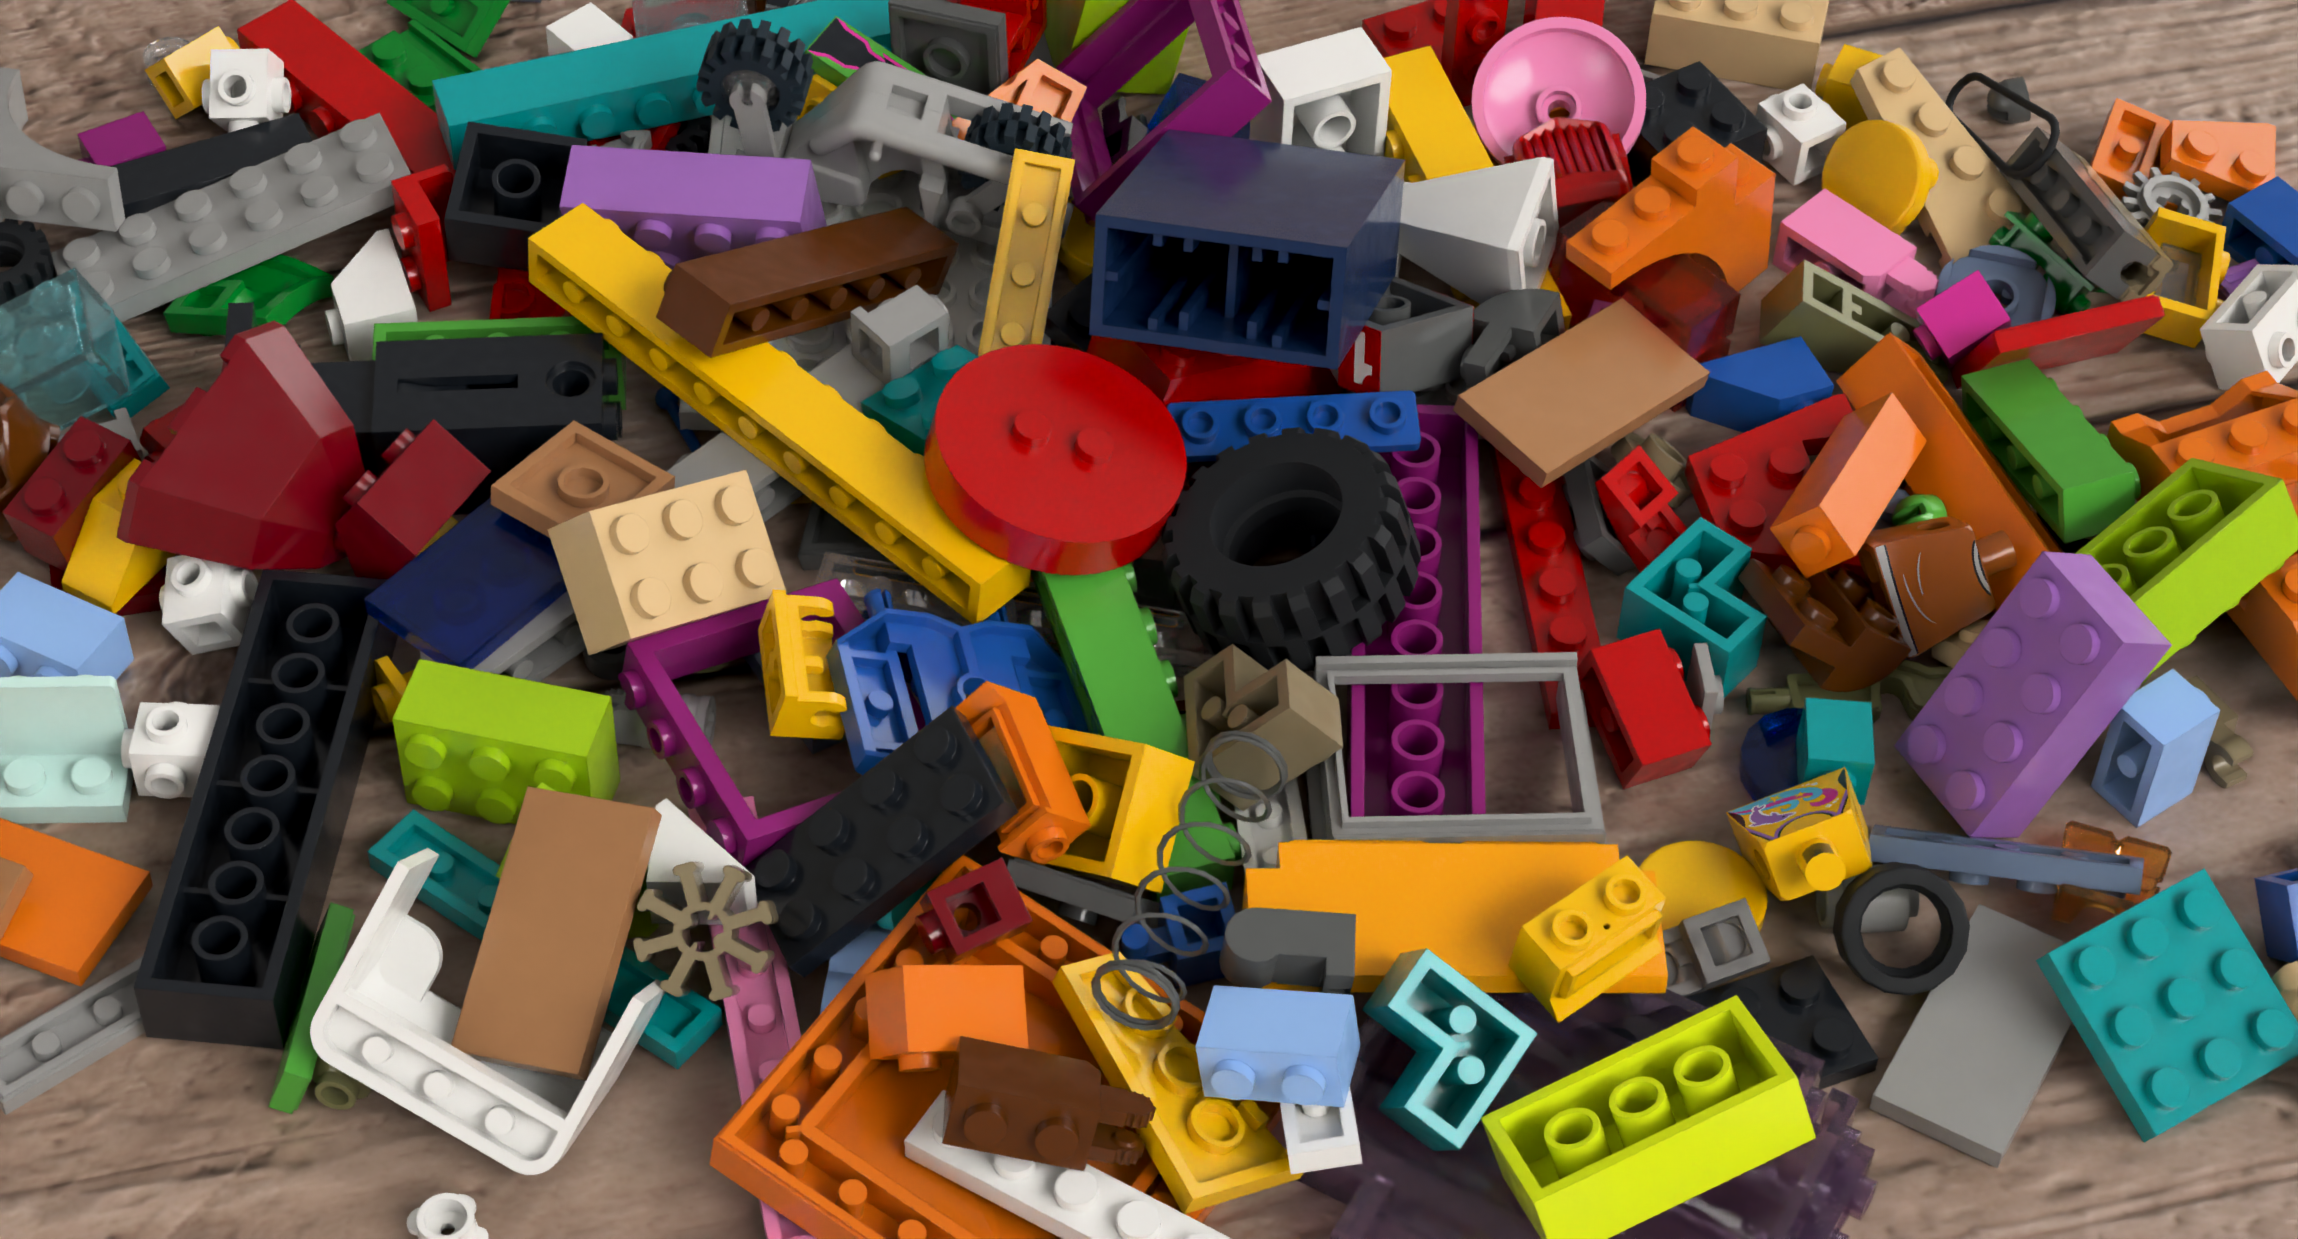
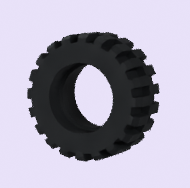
M1300 427L1282 429V435L1268 437L1266 433L1250 437L1248 438L1250 444L1237 450L1230 446L1217 454V462L1208 469L1202 465L1190 477V489L1188 491H1181L1172 517H1168L1161 538L1164 545L1161 555L1165 571L1194 634L1200 637L1203 646L1211 653L1216 655L1233 644L1267 670L1287 659L1300 670L1306 672L1314 670L1316 656H1351L1350 649L1362 642L1368 646L1381 636L1383 631L1381 626L1386 621L1391 623L1395 621L1406 605L1403 596L1410 597L1419 575L1417 566L1421 560V553L1416 530L1395 476L1392 475L1389 464L1379 453L1370 450L1367 444L1351 436L1345 435L1341 440L1339 433L1332 430L1315 428L1313 434L1305 433L1304 429ZM1310 534H1329L1314 549L1294 560L1271 566H1253L1269 550L1285 541Z

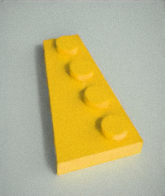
M1119 951L1120 960L1126 959ZM1112 953L1060 967L1052 983L1110 1086L1127 1089L1129 1092L1143 1093L1145 1097H1150L1153 1106L1156 1107L1153 1121L1149 1122L1147 1128L1142 1127L1140 1130L1135 1128L1137 1134H1140L1139 1137L1143 1143L1146 1144V1150L1183 1214L1301 1178L1303 1173L1291 1175L1287 1149L1265 1127L1270 1118L1254 1100L1242 1101L1204 1097L1196 1045L1190 1043L1174 1026L1178 1016H1176L1172 1024L1163 1029L1144 1031L1129 1028L1113 1020L1100 1008L1092 995L1091 981L1098 967L1114 960ZM1119 970L1110 971L1100 979L1101 991L1106 999L1118 1010L1132 1017L1144 1020H1158L1171 1012V1008L1166 1003L1152 1000L1130 986ZM1125 970L1135 983L1146 991L1159 996L1139 973Z

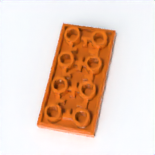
M0 818V857L24 865L34 874L0 941V957L82 987L153 887L150 871Z

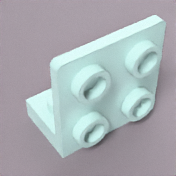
M16 675L0 677V818L16 824L127 822L134 776L132 768H124L122 764V737L128 725L117 681L114 677L93 675L56 677Z

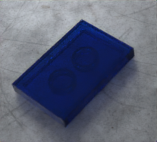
M490 497L364 599L367 614L434 661L474 669L567 592V588L551 539L491 505Z

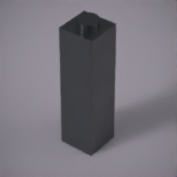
M299 113L110 167H116L118 170L126 219L131 215L145 213L176 200L185 192L199 190L230 177L244 167L255 166L286 153L292 147L301 143H309L312 139Z

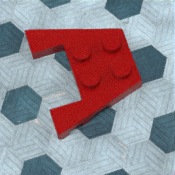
M1846 394L1833 395L1688 456L1684 474L1701 517L1751 547L1750 560L1754 558L1774 569H1777L1780 564H1785L1802 574L1772 533L1770 527L1812 464L1808 456L1818 455L1843 416L1853 412ZM1858 554L1828 568L1837 572L1843 566L1852 570L1863 579L1865 578Z

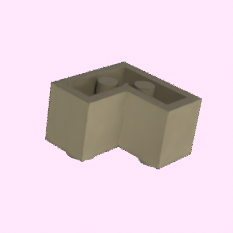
M1231 644L1184 676L1188 759L1195 761L1192 776L1201 781L1199 777V762L1210 739L1221 732L1234 730L1249 732L1270 742L1280 751L1287 763L1288 779L1285 784L1316 764L1327 760L1332 754L1343 748L1339 698L1287 659L1267 670L1238 647ZM1233 740L1221 744L1212 752L1213 763L1218 772L1225 778L1247 782L1259 790L1270 789L1278 784L1280 780L1279 768L1274 759L1263 749L1249 742ZM1206 770V780H1207V779H1210L1211 777H1210L1208 771ZM1217 783L1209 784V788L1242 811L1260 801L1240 798L1225 791Z

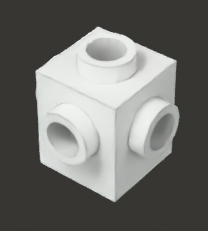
M211 49L210 79H205L202 85V104L204 111L209 114V119L229 133L282 118L283 113H288L291 107V87L289 80L284 78V62L269 49Z
M1804 83L1780 94L1771 95L1758 103L1756 117L1768 128L1762 159L1769 162L1793 186L1822 173L1826 157L1835 141L1845 132L1847 123L1833 111L1828 103L1822 101Z
M185 555L167 558L165 585L161 587L159 592V602L163 613L162 625L192 655L239 646L258 587L253 571Z
M140 702L134 729H125L121 745L123 767L132 768L139 796H156L164 799L193 797L220 705L187 704L184 702Z

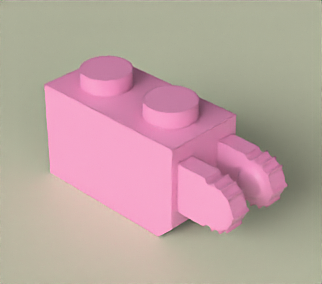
M1825 188L1780 222L1772 264L1787 274L1805 259L1916 320V308L1927 302V299L1934 297L1939 283L1937 275H1934L1933 271H1927V267L1914 260L1917 250L1916 246Z

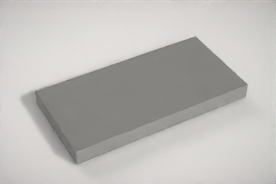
M1979 904L1969 921L1970 931L1966 954L1955 973L1928 994L1874 1091L1869 1109L1998 1168L2069 1034L2073 1022L2036 962L2037 959L2067 942Z

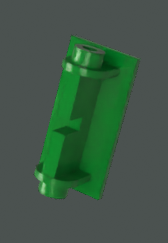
M2007 211L2004 214L2014 226L2011 230L2006 226L2000 227L1992 235L1988 243L1990 245L2017 249L2037 262L2035 269L2039 266L2046 271L2043 275L2044 279L2047 282L2049 277L2055 287V309L2061 316L2087 310L2091 305V301L2085 297L2089 291L2107 293L2083 276L2032 211L2027 216L2024 213Z

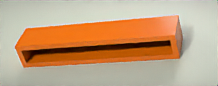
M1889 332L1836 380L1843 393L1846 394L1853 411L1893 392L1927 440L1904 478L1907 485L1903 490L1910 496L1915 494H1933L1939 497L1945 505L1947 517H1954L1969 524L1974 531L1976 540L2001 530L2008 535L2015 549L2017 565L1988 576L1995 599L1996 610L2000 608L2042 551L2064 553L1917 350Z

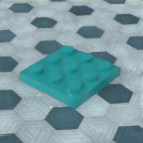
M2205 868L2036 960L2143 1142L2160 1135L2298 1056V1022Z

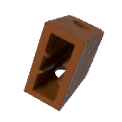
M1940 517L1871 531L1857 553L1865 580L1872 588L1870 591L1871 599L1889 610L1899 621L1895 630L1912 649L1907 655V659L1918 656L1992 612L1995 608V599L1988 576L2017 565L2015 549L2004 531L2001 530L1976 540L1971 526L1954 517Z

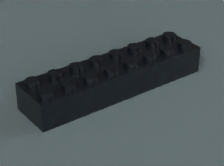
M263 569L135 981L134 992L146 1037L284 1050L377 715L371 688L377 686L374 660L386 655L392 660L400 632L391 580Z

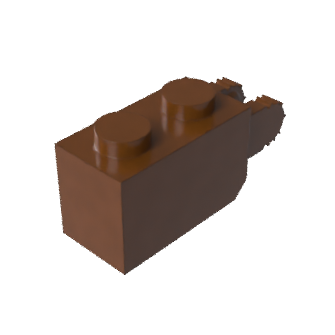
M960 1036L945 1093L942 1144L1080 1171L1085 1170L1088 1159L1110 1164L1119 1163L1121 1166L1122 1164L1128 1166L1130 1164L1136 1165L1138 1159L1142 1158L1146 1144L1139 1137L1140 1134L1125 1128L1119 1129L1117 1126H1129L1131 1129L1138 1128L1139 1130L1142 1127L1147 1128L1149 1122L1153 1121L1156 1107L1153 1106L1150 1097H1145L1143 1093L1139 1094L1136 1091L1129 1092L1127 1089L1102 1085L1101 1071L1088 1061Z

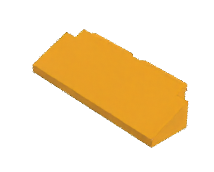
M1292 840L1289 842H1278L1276 868H1246L1242 910L1258 907L1356 914L1355 977L1350 992H1374L1400 953L1427 948L1485 993H1531L1508 966L1521 926L1620 860L1618 844L1513 841L1428 843L1425 841ZM1641 870L1657 887L1655 871ZM1661 923L1656 934L1662 952L1626 975L1624 979L1603 993H1666L1668 971ZM1271 982L1262 987V989L1318 992L1319 988L1277 984V982Z

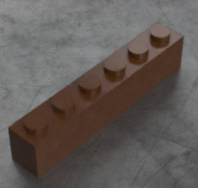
M907 206L676 263L674 269L665 280V294L656 318L708 357L712 358L851 319V311L859 306L869 313L876 309L883 301L894 298L915 285L922 288L928 295H938L959 243Z

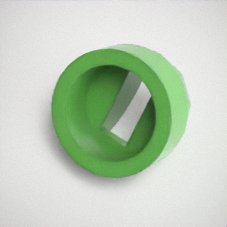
M1915 494L1903 498L1897 503L1891 519L1894 525L1900 526L1947 517V511L1942 500L1936 495Z

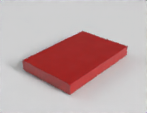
M2150 295L1996 330L1957 362L1954 368L1951 369V373L1958 390L1962 389L1961 375L2028 358L2040 370L2118 353L2162 319L2165 313L2159 296Z

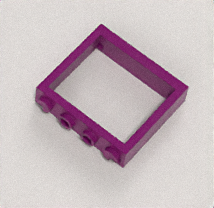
M1129 0L1055 68L1087 87L1072 120L1073 127L1070 138L1072 141L1071 152L1073 153L1071 159H1075L1071 181L1074 199L1071 200V203L1084 213L1086 224L1095 227L1096 213L1169 129L1232 137L1272 102L1239 0ZM1195 21L1212 77L1112 165L1098 108Z
M838 578L786 594L822 597L833 603L834 616L820 617L809 615L801 619L804 621L818 620L831 623L834 633L832 646L838 638L865 622ZM769 599L628 642L623 671L618 675V679L621 682L620 685L626 693L625 706L631 711H637L646 726L648 741L653 753L658 759H665L676 776L678 792L683 803L689 809H696L706 826L707 834L744 867L840 792L756 819L671 680L760 652L758 628ZM907 686L917 728L920 731L926 726L921 706Z

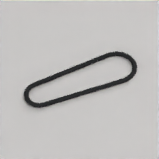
M1973 72L1965 75L1952 87L1947 96L1945 104L1952 112L1954 101L1959 92L1968 83L1976 80L2048 121L2051 126V135L2043 153L2033 164L2023 170L2016 171L2009 167L1957 117L1990 160L2007 177L2018 180L2029 177L2038 171L2047 162L2056 148L2060 135L2059 122L2056 117L1982 73Z

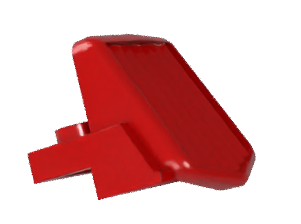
M1554 117L1516 139L1512 147L1513 155L1504 157L1505 164L1537 157L1552 158L1554 160L1559 239L1548 269L1573 264L1566 258V241L1633 189L1628 158L1619 133L1611 134L1608 127L1599 121Z

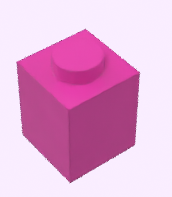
M1979 270L1917 307L1916 316L1920 326L1912 331L1931 361L1941 356L1947 367L1951 369L1994 331L2010 328L2011 319Z

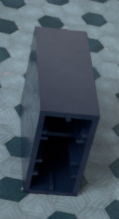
M1169 129L1096 213L1089 335L1337 370L1396 275L1405 160Z

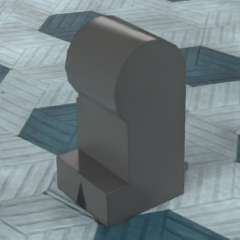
M1258 907L1243 909L1234 914L1227 923L1219 957L1221 971L1227 980L1238 987L1262 988L1271 982H1277V984L1319 987V993L1350 995L1355 977L1356 914Z

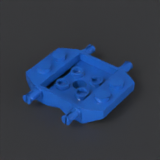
M874 589L868 592L863 599L867 607L869 619L838 638L826 656L835 693L844 696L846 700L847 710L840 712L855 772L861 775L865 774L918 732L897 652L907 654L912 673L910 686L913 693L919 699L925 725L929 724L949 707L959 705L967 698L965 694L970 695L987 680L1035 697L1048 725L1089 733L1063 659L1032 625L1009 623L1005 605L983 622L960 626L931 613L893 609L890 592L884 589L881 594V589Z

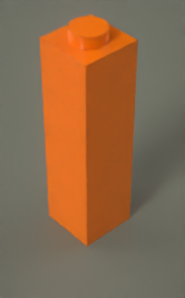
M1893 392L1843 416L1770 527L1772 533L1805 578L1811 577L1857 555L1927 442Z

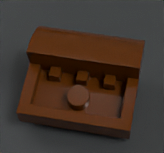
M1752 558L1738 576L1739 581L1767 615L1770 624L1822 689L1833 692H1851L1869 687L1891 674L1912 650L1895 630L1899 624L1898 619L1885 607L1871 600L1867 596L1872 590L1870 585L1862 577L1846 567L1841 566L1837 572L1826 569L1805 578L1803 574L1801 575L1785 564H1780L1777 569H1774Z

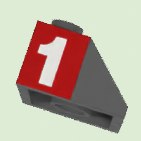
M1394 277L1337 370L1330 369L1338 386L1355 393L1408 390L1413 392H1433L1444 389L1447 382L1462 378L1460 373L1462 357L1467 347L1473 344L1474 306Z

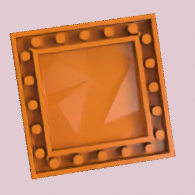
M962 855L939 875L926 892L982 866L966 855ZM1019 891L1033 920L1020 934L1011 938L1008 937L951 965H1023L1029 1049L1088 1061L1101 1071V1084L1110 1086L1052 981L1061 966L1110 954L1112 951ZM925 892L713 1139L709 1165L817 1239H1061L905 1157L904 1140L943 1090L946 1091L954 1059H941L942 1069L924 1072H899L898 1060H870L865 974L901 965H949L943 951L935 955L928 951L916 926L915 917L924 913L919 902L926 894ZM968 908L955 910L954 918L959 928L963 930H973L976 928L977 917L972 910ZM1141 975L1160 997L1169 998L1164 989L1157 983ZM1184 999L1180 1001V1010L1178 1011V1018L1174 1026L1190 1043L1196 1045L1205 1012ZM1254 1101L1270 1118L1265 1127L1271 1133L1282 1118L1280 1102ZM1117 1126L1119 1129L1125 1128L1129 1131L1133 1130V1132L1137 1134L1135 1128L1131 1129L1129 1126ZM1144 1148L1142 1158L1138 1159L1136 1165L1130 1164L1128 1166L1122 1164L1121 1166L1119 1163L1110 1164L1087 1160V1164L1182 1212L1146 1148ZM1216 1205L1185 1215L1203 1223Z

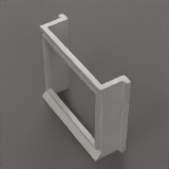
M1577 652L1316 656L1313 679L1335 696V685L1559 681L1556 703L1573 813L1349 817L1341 748L1327 760L1305 771L1311 840L1425 841L1428 843H1462L1465 841L1596 842L1607 844V833H1605L1584 693L1583 690H1580Z

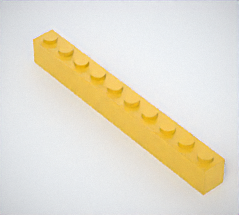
M581 203L528 238L529 282L592 331L603 333V339L969 622L972 624L983 622L1029 586L1031 569L1008 562L983 549L961 532L946 516L931 491L926 476L923 455L913 453L888 434L878 421L867 418L843 400L833 387L822 384L798 366L788 353L777 350L766 342L710 358L657 319L656 315L665 294L664 283L672 269L666 266L656 253L646 251L625 235L612 220L601 217L586 204Z

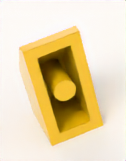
M135 458L92 498L61 581L63 590L115 614L167 564V558L176 555V553L126 543L116 537L128 480L141 463V461Z

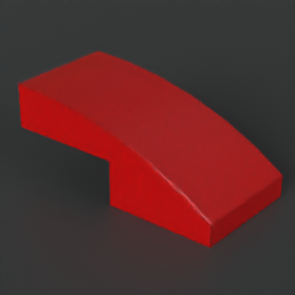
M1640 445L1633 448L1595 482L1607 517L1618 539L1640 573L1688 529L1668 505L1679 493Z

